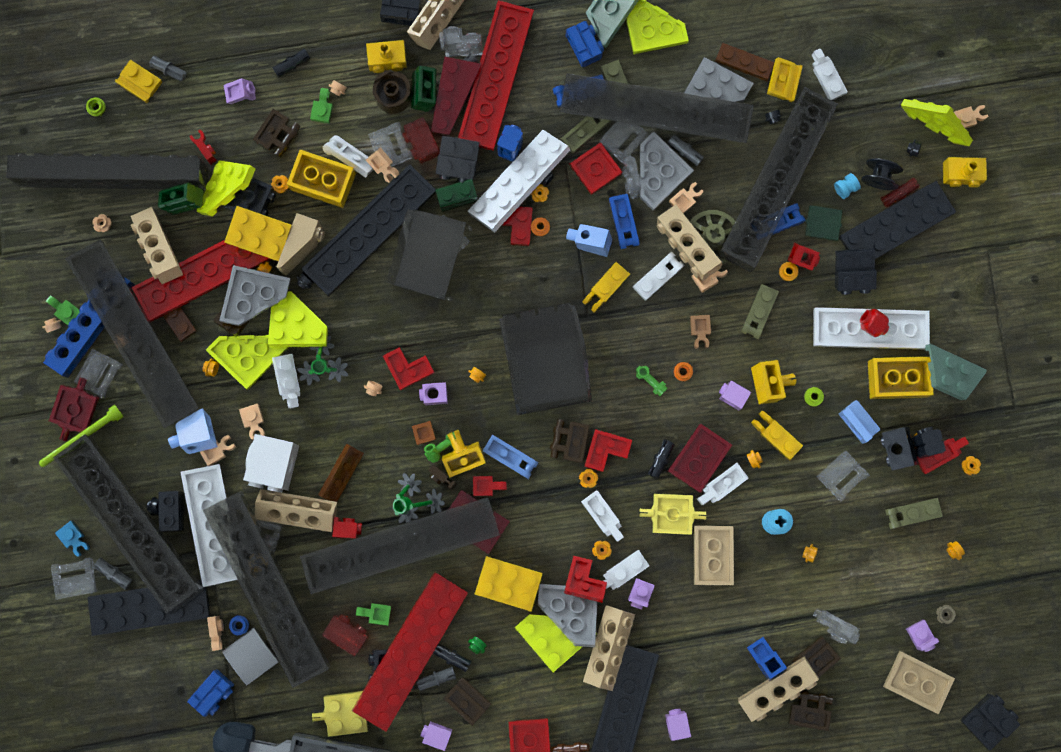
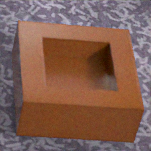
M431 421L412 426L417 445L436 440Z

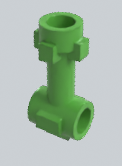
M639 366L636 369V377L647 381L654 388L653 393L661 396L667 389L666 384L663 381L659 383L649 374L650 368Z
M446 435V440L437 446L434 444L425 446L424 454L430 462L439 461L441 458L439 453L452 446L449 437Z

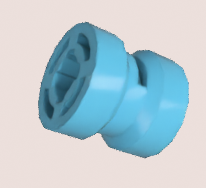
M852 173L845 176L844 180L834 183V188L842 199L847 198L851 192L861 189L858 179Z

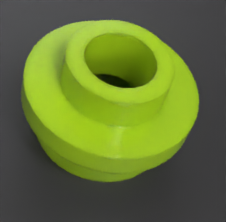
M91 98L86 104L87 112L95 117L102 115L106 108L105 103L100 98ZM99 105V108L94 110V106Z
M812 387L805 392L804 399L808 405L818 406L823 402L824 395L819 388ZM812 393L817 395V400L811 398Z

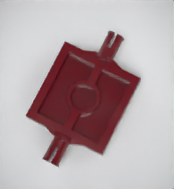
M79 377L76 388L64 384L60 385L49 421L63 428L59 438L62 441H68L70 431L81 433L90 426L99 397L91 395L84 390L88 381L86 378Z

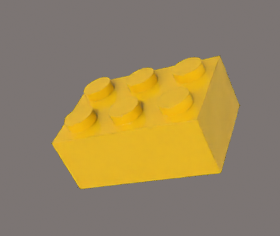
M299 150L287 186L291 191L344 208L356 172L353 167Z
M236 206L225 243L279 261L292 225Z
M930 357L873 358L869 360L870 399L927 398L934 395L930 380L931 373L928 368V363L931 362Z
M486 556L475 595L532 611L543 573Z

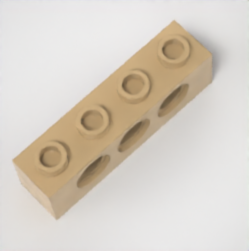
M428 0L407 33L418 46L431 50L464 0Z
M674 205L657 217L658 230L661 234H666L673 249L677 248L680 252V258L684 263L688 262L692 267L691 272L696 278L699 277L704 281L721 269L722 262L677 205ZM679 227L681 231L673 232L671 229ZM685 241H689L692 243V245L686 247L683 245V243ZM702 256L704 259L702 261H696L694 257Z
M150 207L132 215L133 224H131L135 235L138 234L140 237L137 241L141 249L146 251L143 255L147 263L152 265L150 272L154 279L158 278L161 284H164L182 276V270L153 208Z
M260 489L255 501V519L328 532L333 530L337 502Z
M605 606L595 640V647H593L583 682L601 689L613 691L635 614Z
M804 656L788 666L784 672L769 681L767 679L739 697L738 702L751 722L754 720L758 722L767 716L766 713L770 710L776 711L780 709L786 700L796 699L800 696V691L805 688L809 690L816 686V681L819 678ZM793 676H800L802 678L801 682L797 685L792 684L790 680ZM777 686L785 689L782 695L774 693V689ZM760 697H766L768 703L762 706L757 703V700Z

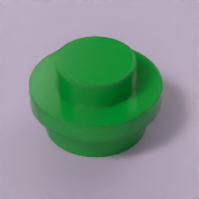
M475 636L473 639H469L468 643L470 644L469 649L475 654H479V652L483 654L487 645L481 639Z

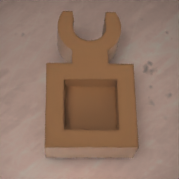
M710 315L690 316L691 336H697L694 342L695 349L699 348V341H703L705 348H708L709 340L706 338V335L711 334Z

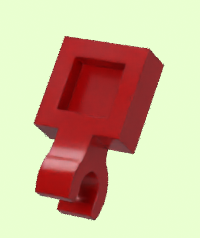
M198 130L201 137L195 139L191 135L190 139L197 145L211 165L217 161L213 156L216 152L210 144L205 145L206 136L203 131Z
M473 476V496H493V490H507V482H493V476Z

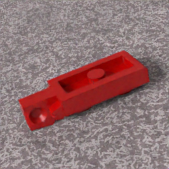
M966 437L957 441L954 438L944 441L946 451L934 456L918 458V465L922 472L927 474L958 457L962 453L960 448L969 444Z

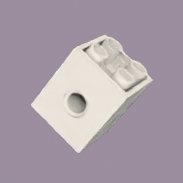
M255 434L253 443L250 445L247 453L246 472L243 480L248 481L249 486L261 489L265 485L268 486L267 490L281 493L283 490L288 491L299 445Z

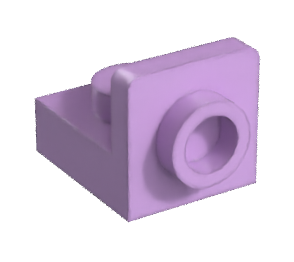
M241 78L224 85L226 102L229 104H234L244 99L252 101L256 99L255 87L251 81Z
M636 578L628 598L632 602L631 606L641 610L643 606L648 608V602L655 585Z
M921 620L906 628L917 650L928 652L936 647L935 644L939 642L938 638L933 636L925 620Z

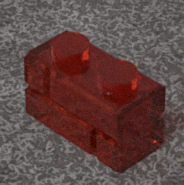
M424 117L403 126L405 132L402 135L405 142H410L413 148L410 152L414 160L418 159L420 164L440 154V150Z
M340 614V616L334 615L322 636L354 657L357 656L369 637L366 634L367 629L359 624L355 627L349 623L351 619L343 614Z

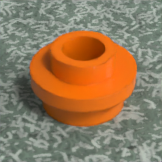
M536 218L531 224V230L534 235L542 237L549 232L550 224L545 218ZM543 224L544 228L540 230L537 228V225Z
M686 362L678 363L674 368V376L679 381H687L693 375L692 366ZM680 369H685L686 375H681Z

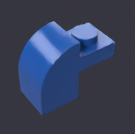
M764 637L747 647V650L769 681L787 669L776 651L773 652Z

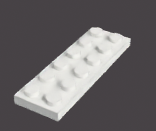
M542 130L468 210V213L495 233L565 157L570 148Z
M814 308L813 346L925 350V345L930 344L929 311L877 309L889 318V330L885 335L872 337L863 331L860 326L862 314L866 310L871 309Z
M220 464L182 471V483L203 587L242 579Z

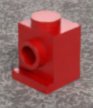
M794 242L787 260L793 264L813 270L818 265L820 256L818 251ZM803 253L807 254V257L805 259H801Z
M334 517L332 537L358 539V535H362V523H355V519L343 518V522H340L341 518Z

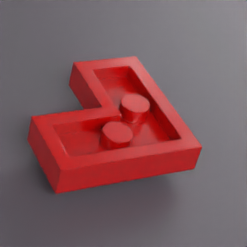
M518 207L502 224V226H512L511 245H530L532 208Z
M400 347L383 355L400 391L434 374L426 355L408 364Z
M595 429L584 467L603 472L608 454L627 459L632 440Z
M573 556L564 594L603 603L607 582L588 578L592 560Z

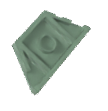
M594 0L586 11V15L591 21L603 47L607 48L639 0Z
M925 345V350L929 351L931 362L928 363V368L931 373L932 387L959 400H966L987 370L935 345Z

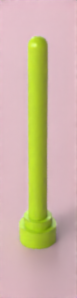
M114 404L106 412L107 415L41 459L39 465L41 467L47 466L110 421H119L124 416Z

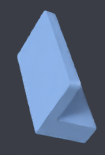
M857 400L838 413L862 444L868 442L873 438V435L880 431L878 425Z

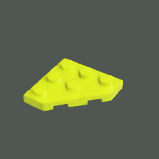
M639 0L626 18L633 54L687 44L689 40L685 23L679 19H674L668 15L669 13L658 6H653L646 0Z
M915 99L903 100L901 107L912 119L918 118L926 123L925 126L937 134L940 131L943 135L949 137L947 140L954 144L971 145L973 140L968 134L969 132L964 128L961 120L957 118L950 106L935 105L932 102L924 103Z
M219 160L214 167L210 181L206 185L203 195V206L197 208L196 212L206 216H214L219 206L227 205L235 198V193L238 190H244L249 186L256 169L250 165Z
M288 292L284 300L271 307L269 347H327V326L292 292Z
M243 335L237 337L219 336L206 351L248 390L273 365L272 358L282 356L288 348L269 347V335Z
M529 614L515 626L516 630L552 672L556 671L583 647L574 646L554 622L545 615Z

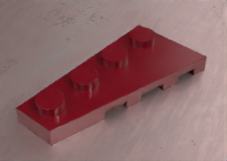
M444 57L431 132L450 135L482 64Z

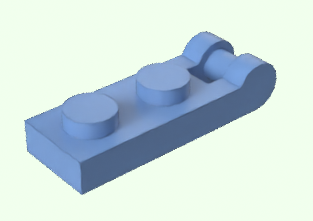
M494 435L491 436L483 449L484 453L527 479L532 475V469L538 465L537 461ZM522 460L527 463L524 469L519 467Z

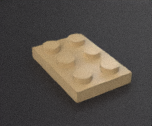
M694 526V585H734L733 526Z
M899 651L883 687L939 714L955 678Z

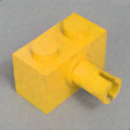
M404 40L366 44L370 71L382 73L384 70L401 71L403 68H407Z
M948 157L943 162V184H950V187H960L961 185L979 187L987 180L986 158Z
M778 360L760 362L751 367L759 405L775 403L786 398L784 386H795L796 379L791 380V378H795L793 373L781 375Z
M459 430L454 431V435L452 432L447 434L454 449L451 453L442 456V461L449 478L486 463L479 442L466 446L463 443Z

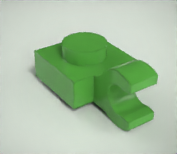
M321 88L319 101L313 102L311 121L330 124L333 105L328 103L330 97L329 89Z
M51 295L46 300L48 304L57 309L54 315L67 325L80 313L79 309L68 300H65L62 304Z
M372 603L371 609L357 607L356 615L369 617V623L388 626L391 606Z

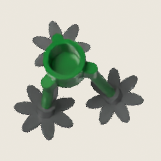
M331 336L327 337V347H310V350L317 349L316 360L311 365L304 361V368L297 369L298 372L302 373L299 381L307 378V384L311 385L312 379L317 382L320 381L316 374L320 375L324 372L331 373L329 380L334 379L336 376L338 382H341V375L348 376V373L343 370L348 364H341L340 357L337 358L336 363L332 360L328 361L331 367H328L327 361L321 358L322 351L329 355L328 348H334V344L328 343Z
M403 473L404 480H398V483L404 486L401 492L396 494L397 499L393 502L395 515L401 516L399 523L406 520V523L411 525V518L418 519V516L413 512L421 506H431L432 514L436 510L441 513V506L445 505V502L440 500L443 493L437 494L436 489H432V495L426 494L429 500L424 502L412 503L408 497L403 496L407 491L410 496H413L414 491L420 493L421 490L418 485L422 483L421 480H415V473L410 478L406 473Z

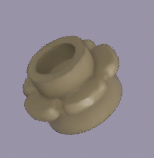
M943 605V607H939L936 611L937 619L940 623L950 624L955 619L956 613L949 605Z

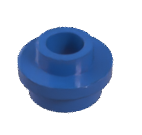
M235 616L229 623V629L234 635H243L249 629V622L244 616ZM237 622H241L243 624V627L241 629H238L236 627Z

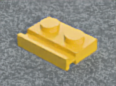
M779 57L776 58L767 94L793 102L797 92L802 65H796Z
M132 60L127 63L120 73V77L115 80L118 85L145 103L149 102V98L154 95L162 84L161 79Z

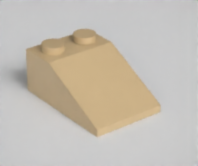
M296 213L277 264V268L283 275L289 274L318 246L319 242H322L325 232L318 220Z

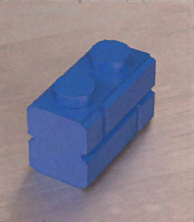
M583 21L566 30V37L581 67H586L600 60L604 51L602 43L600 41L597 42L594 37L596 33L593 26L588 25L587 21Z
M515 125L504 127L502 136H500L497 143L498 155L512 162L517 158L518 151H520L523 145L521 128Z
M214 670L187 702L203 717L209 714L213 716L220 708L219 702L222 699L227 700L233 693L231 688L234 686V683L219 670Z

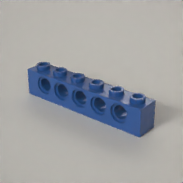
M113 269L107 271L102 277L101 284L91 292L88 302H85L80 307V313L69 322L67 331L58 337L56 346L48 351L43 363L60 375L68 378L132 290L131 287L135 286V284ZM114 287L113 294L108 295V289ZM102 302V303H103L102 309L99 310V311H97V310H96L97 304ZM91 318V324L86 327L85 321ZM79 333V341L74 342V336ZM68 349V356L66 358H63V351Z

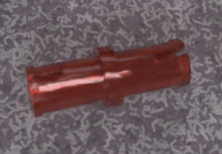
M911 178L899 186L898 189L880 198L881 201H885L883 205L887 208L899 199L903 200L906 198L907 194L919 188V184H915L917 180Z

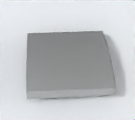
M255 628L222 651L246 686L279 662L276 655L267 646L266 641Z

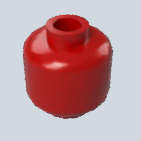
M877 309L866 310L862 314L860 326L863 331L872 337H879L888 332L889 318Z

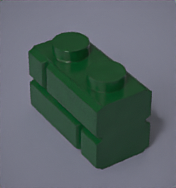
M418 66L412 73V109L429 112L436 105L437 69Z
M472 179L466 180L464 183L460 182L435 190L442 212L475 203L478 200Z
M191 183L164 189L159 192L158 207L172 215L201 208L203 206L204 192Z

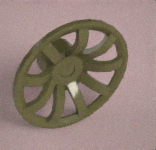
M707 210L691 219L690 223L696 229L703 232L701 237L713 252L714 248L717 247L723 258L720 259L722 264L731 260L736 255L741 244V232L738 224L730 215L718 210ZM710 214L721 216L718 224L712 223ZM705 216L708 227H703L696 221ZM725 219L731 222L732 228L723 229L722 225ZM736 231V242L725 238V235ZM685 241L686 247L691 246L689 241ZM722 243L734 247L728 256L722 247ZM700 256L694 257V259H696L697 261H702L704 259Z

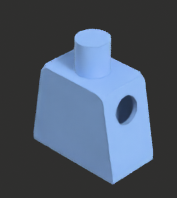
M580 224L578 230L569 228L566 236L567 240L575 241L578 249L604 257L608 256L612 243L609 230Z
M203 408L177 422L175 425L177 435L168 438L172 449L180 446L187 454L217 447L211 418Z

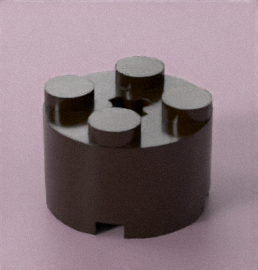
M388 70L376 77L373 85V95L378 107L387 114H396L404 111L412 100L410 83L406 76L400 72Z

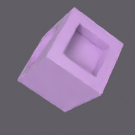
M730 381L728 384L724 383L719 393L722 395L719 399L739 411L744 406L751 392Z
M446 382L422 384L423 389H419L420 401H424V405L448 404ZM432 389L439 392L438 397L435 399L428 397V393Z
M681 709L670 710L669 714L665 715L671 741L691 737L686 712L681 711Z
M430 721L428 726L424 725L421 737H424L422 743L445 751L452 729Z

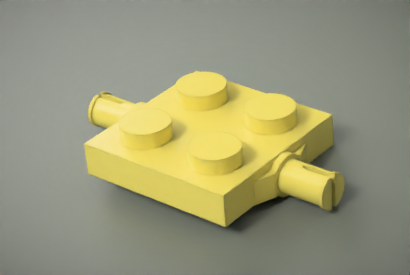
M654 494L652 508L640 509V512H647V514L640 513V517H651L653 522L652 533L692 535L694 519L706 520V516H699L706 515V511L694 510L693 495Z
M363 691L324 696V712L312 713V721L324 720L327 725L328 737L368 732L367 720L351 711Z

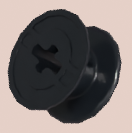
M878 158L866 161V165L874 171L872 175L862 177L863 183L881 190L898 189V183L892 180L891 177L892 174L903 172L904 169L901 165Z

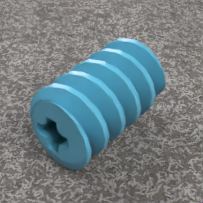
M784 509L772 510L763 516L762 525L765 531L770 534H784L791 529L793 518ZM775 520H779L780 524H776Z

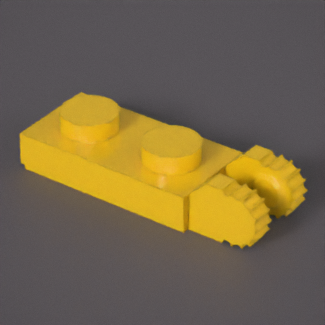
M615 262L582 302L586 305L596 295L600 300L591 309L595 313L630 276V273Z
M761 411L759 415L769 426L765 429L755 419L751 422L752 425L788 460H791L803 445L776 420H773L766 412Z

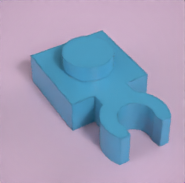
M69 521L55 533L66 548L73 546V553L76 556L82 555L79 552L80 546H83L85 550L90 549L86 542L80 540L84 537V534L73 521Z

